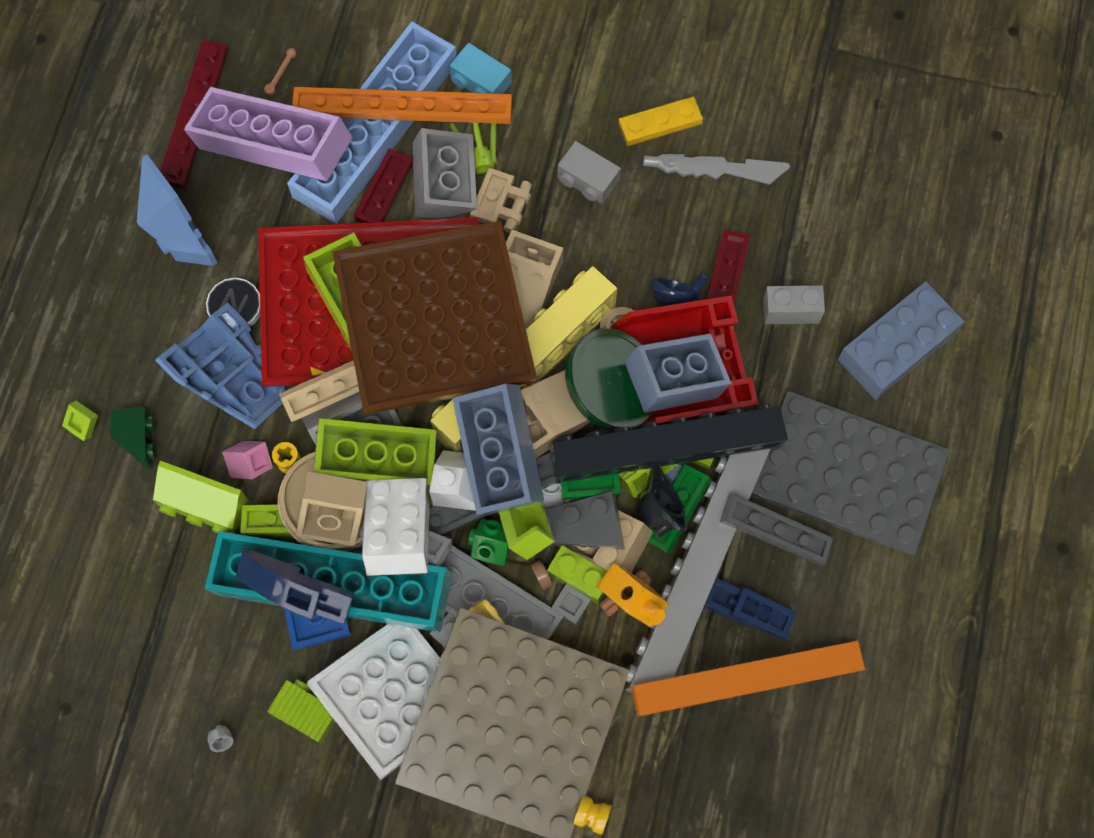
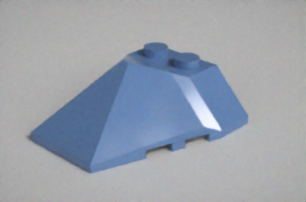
M148 155L143 156L137 213L138 225L157 240L156 243L165 255L170 253L175 261L210 266L216 265L218 263L216 258L202 239L200 231L195 228L191 216L178 195Z
M228 302L213 313L198 330L179 345L175 343L155 360L177 383L254 429L283 404L279 394L286 391L285 387H263L261 346H256L249 334L251 328L248 323Z

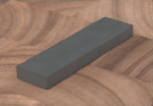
M735 494L728 496L720 520L721 523L820 566L826 564L833 537Z

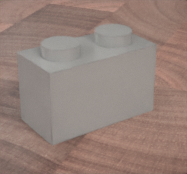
M575 141L558 164L557 177L565 186L574 187L581 191L588 200H596L603 204L619 182L621 168Z
M767 286L763 297L764 324H819L825 313L823 286Z

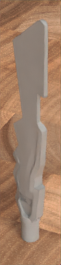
M685 154L644 155L643 166L656 167L667 174L676 172L683 177L693 175L696 178L707 175L717 180L725 173L769 185L790 168L789 163L745 159V164L727 162L724 157L698 156L689 158L684 157Z

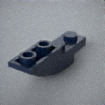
M246 548L243 549L236 577L249 588L281 607L310 619L317 614L342 624L345 623L355 593L300 574V567Z

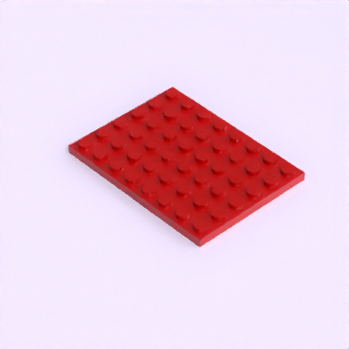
M478 217L258 228L263 387L300 385L322 375H312L310 367L329 372L353 361L352 351L306 270L304 256L352 233L356 235L361 246L479 225Z

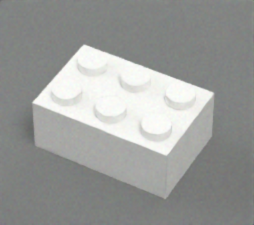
M426 478L367 481L362 552L367 575L428 573L430 497Z

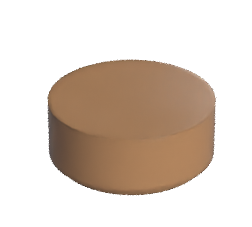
M538 560L530 564L541 589L544 591L552 587L553 583L542 561Z

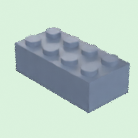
M924 282L842 350L838 361L877 400L953 337L965 321L927 282Z
M503 384L452 398L476 514H493L543 502L544 496L520 386Z

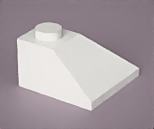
M443 450L436 461L429 490L433 506L476 511L464 453Z

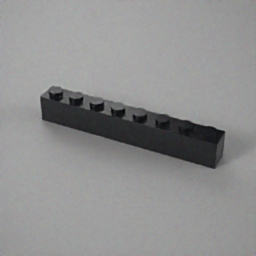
M764 404L753 408V411L743 412V409H733L727 411L726 415L721 416L707 413L700 415L696 420L687 421V418H677L671 420L670 424L665 425L651 422L642 425L640 429L630 430V427H620L614 429L613 433L609 434L594 431L585 434L584 438L573 439V436H563L557 438L556 442H552L550 454L556 484L779 448L785 444L788 436L781 407L771 408L770 404Z

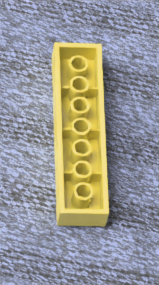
M593 266L587 272H580L574 279L573 285L567 291L565 289L560 291L554 298V303L547 310L545 308L540 310L534 317V322L526 329L537 382L519 385L520 389L540 382L570 353L573 346L584 335L593 331L601 323L603 316L608 311L616 307L617 287ZM452 399L446 406L443 404L434 411L431 424L433 430H436V438L449 451L464 453Z

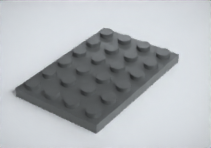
M787 391L781 411L788 440L782 447L770 449L751 496L914 556L949 449Z

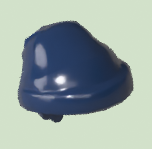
M700 273L691 285L665 278H654L650 286L653 289L655 300L662 307L692 302L694 299L699 298L701 289L708 277L704 273Z

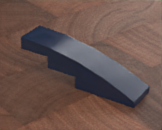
M718 578L715 579L703 607L725 618L784 640L788 637L797 613L746 588L739 589Z

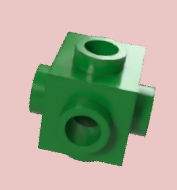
M481 518L477 529L472 528L468 540V545L472 546L471 558L485 563L505 566L511 550L508 547L502 523Z

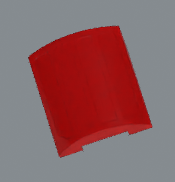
M732 296L631 311L611 324V329L619 330L632 336L641 345L711 334L731 381V385L717 399L653 411L643 424L634 429H640L642 425L651 422L665 425L670 424L671 420L677 418H687V421L696 420L700 415L707 413L717 415L733 409H743L758 405L752 377L746 378L733 326L738 323Z

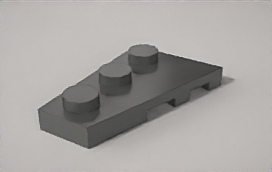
M612 491L545 510L555 541L550 545L588 546L589 548L611 547L625 550L616 498Z

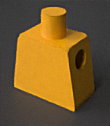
M615 562L597 584V587L625 612L649 627L658 625L664 620L666 615L664 610L667 608L668 602L649 584ZM628 586L633 588L631 598L622 592Z

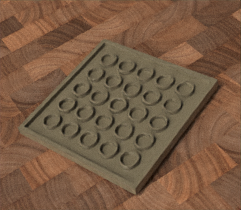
M459 607L397 774L395 784L547 838H570L575 826L573 822L582 797L586 795L630 670Z

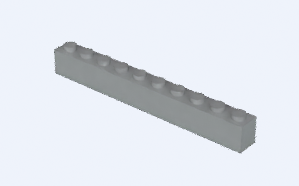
M770 449L720 457L715 467V471L718 472L715 482L711 480L704 493L707 501L704 507L699 506L693 518V522L697 523L693 533L688 532L683 541L682 548L685 549L682 558H677L670 572L674 575L670 585L665 584L660 594L668 602V606L664 610L666 613L665 618L660 624L650 626L651 630L648 637L641 639L636 650V654L640 655L636 665L631 664L628 668L630 671L626 680L628 682L625 688L626 691L633 694L631 686L674 677L736 531L735 528L720 522L728 496L735 494L749 500Z

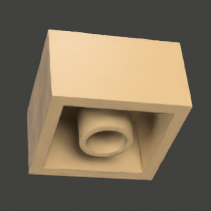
M308 471L296 537L355 546L364 508L367 482Z

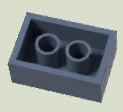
M711 334L637 346L625 361L644 413L717 399L731 385Z

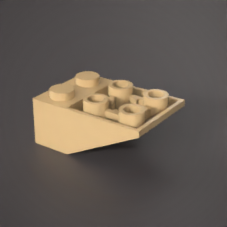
M511 230L506 246L525 328L527 329L534 322L533 319L536 314L545 307L563 263L564 248Z
M565 370L521 390L535 459L551 448L552 442H556L557 438L570 436L590 423L576 408L569 395Z
M582 499L564 500L561 505H564V504H567V503H571V502H575V501L582 500ZM618 510L625 550L611 547L589 548L588 546L579 545L565 547L606 571L615 562L631 573L653 531L643 522Z

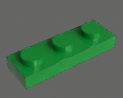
M685 464L675 480L673 488L683 504L687 524L712 479ZM650 528L653 534L648 543L670 554L682 532L672 528L665 535L659 537L655 534L654 528Z

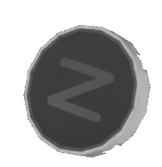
M225 279L216 284L208 294L206 307L209 317L227 302L248 323L249 327L253 326L260 317V293L252 283L245 279Z

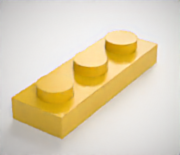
M693 96L619 118L618 124L626 145L630 146L700 125L703 118Z

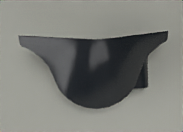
M660 467L651 468L646 487L638 500L637 510L641 522L650 528H654L655 534L659 537L665 535L672 528L680 532L687 531L685 510L677 492Z

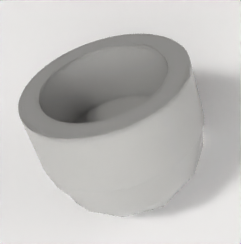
M217 725L216 729H211L208 733V744L214 752L225 751L233 744L232 734L225 726Z

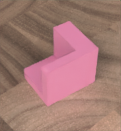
M241 441L222 452L231 478L254 479L273 468L264 441Z

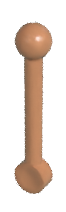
M294 48L287 50V57L271 84L265 86L264 90L268 96L275 94L277 82L290 60L296 57L297 52Z

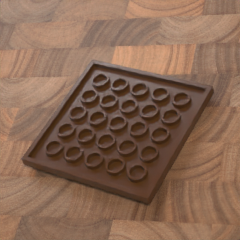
M501 221L332 251L364 415L451 399L503 384L523 385L537 382Z

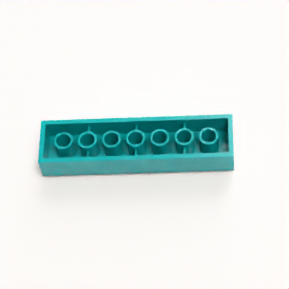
M218 531L205 589L214 595L280 606L261 596L236 577L242 551L246 548L300 567V574L355 593L348 613L349 618L441 633L452 574L446 567L428 565V573L367 575L362 554Z

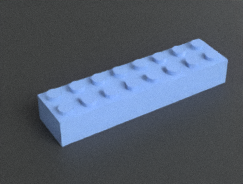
M411 21L360 89L436 92L450 74L449 65L457 57L456 47ZM341 118L352 135V139L329 179L323 181L295 173L287 183L292 198L337 224L378 170L388 149L393 150L414 121Z

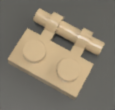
M489 168L476 198L477 209L470 212V218L478 217V221L485 224L497 222L499 218L505 219L506 223L503 229L510 233L511 230L515 229L516 225L520 224L523 217L521 212L524 204H528L531 197L529 192L532 184L522 181L520 188L514 187L513 183L515 180L513 175ZM508 197L515 200L511 209L504 207Z

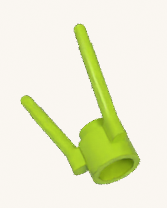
M450 123L449 126L452 132L459 133L455 124ZM473 123L477 147L474 148L475 173L483 174L487 173L489 168L494 169V165L497 164L496 123H491L490 151L486 146H483L479 124Z

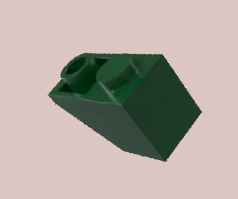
M145 406L110 409V437L146 469H152V459H156V446L152 442V432L156 431L154 415H151Z

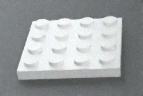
M387 624L310 679L307 685L380 780H382L402 764L441 658L418 629Z

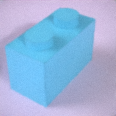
M470 43L463 48L449 65L453 83L459 88L463 89L465 87L472 93L504 94L512 84L511 69Z

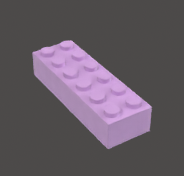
M213 87L209 88L184 128L185 132L199 149L323 181L329 179L352 139V135L338 116Z

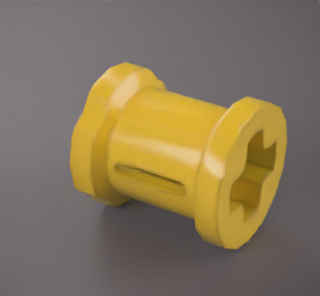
M289 442L278 444L272 451L274 463L285 474L301 459L297 448ZM284 456H292V459L290 461L287 459H285L284 461L282 460Z

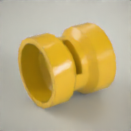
M583 796L573 824L579 827L589 825L588 827L593 832L602 835L612 806L606 803L594 804L592 798Z

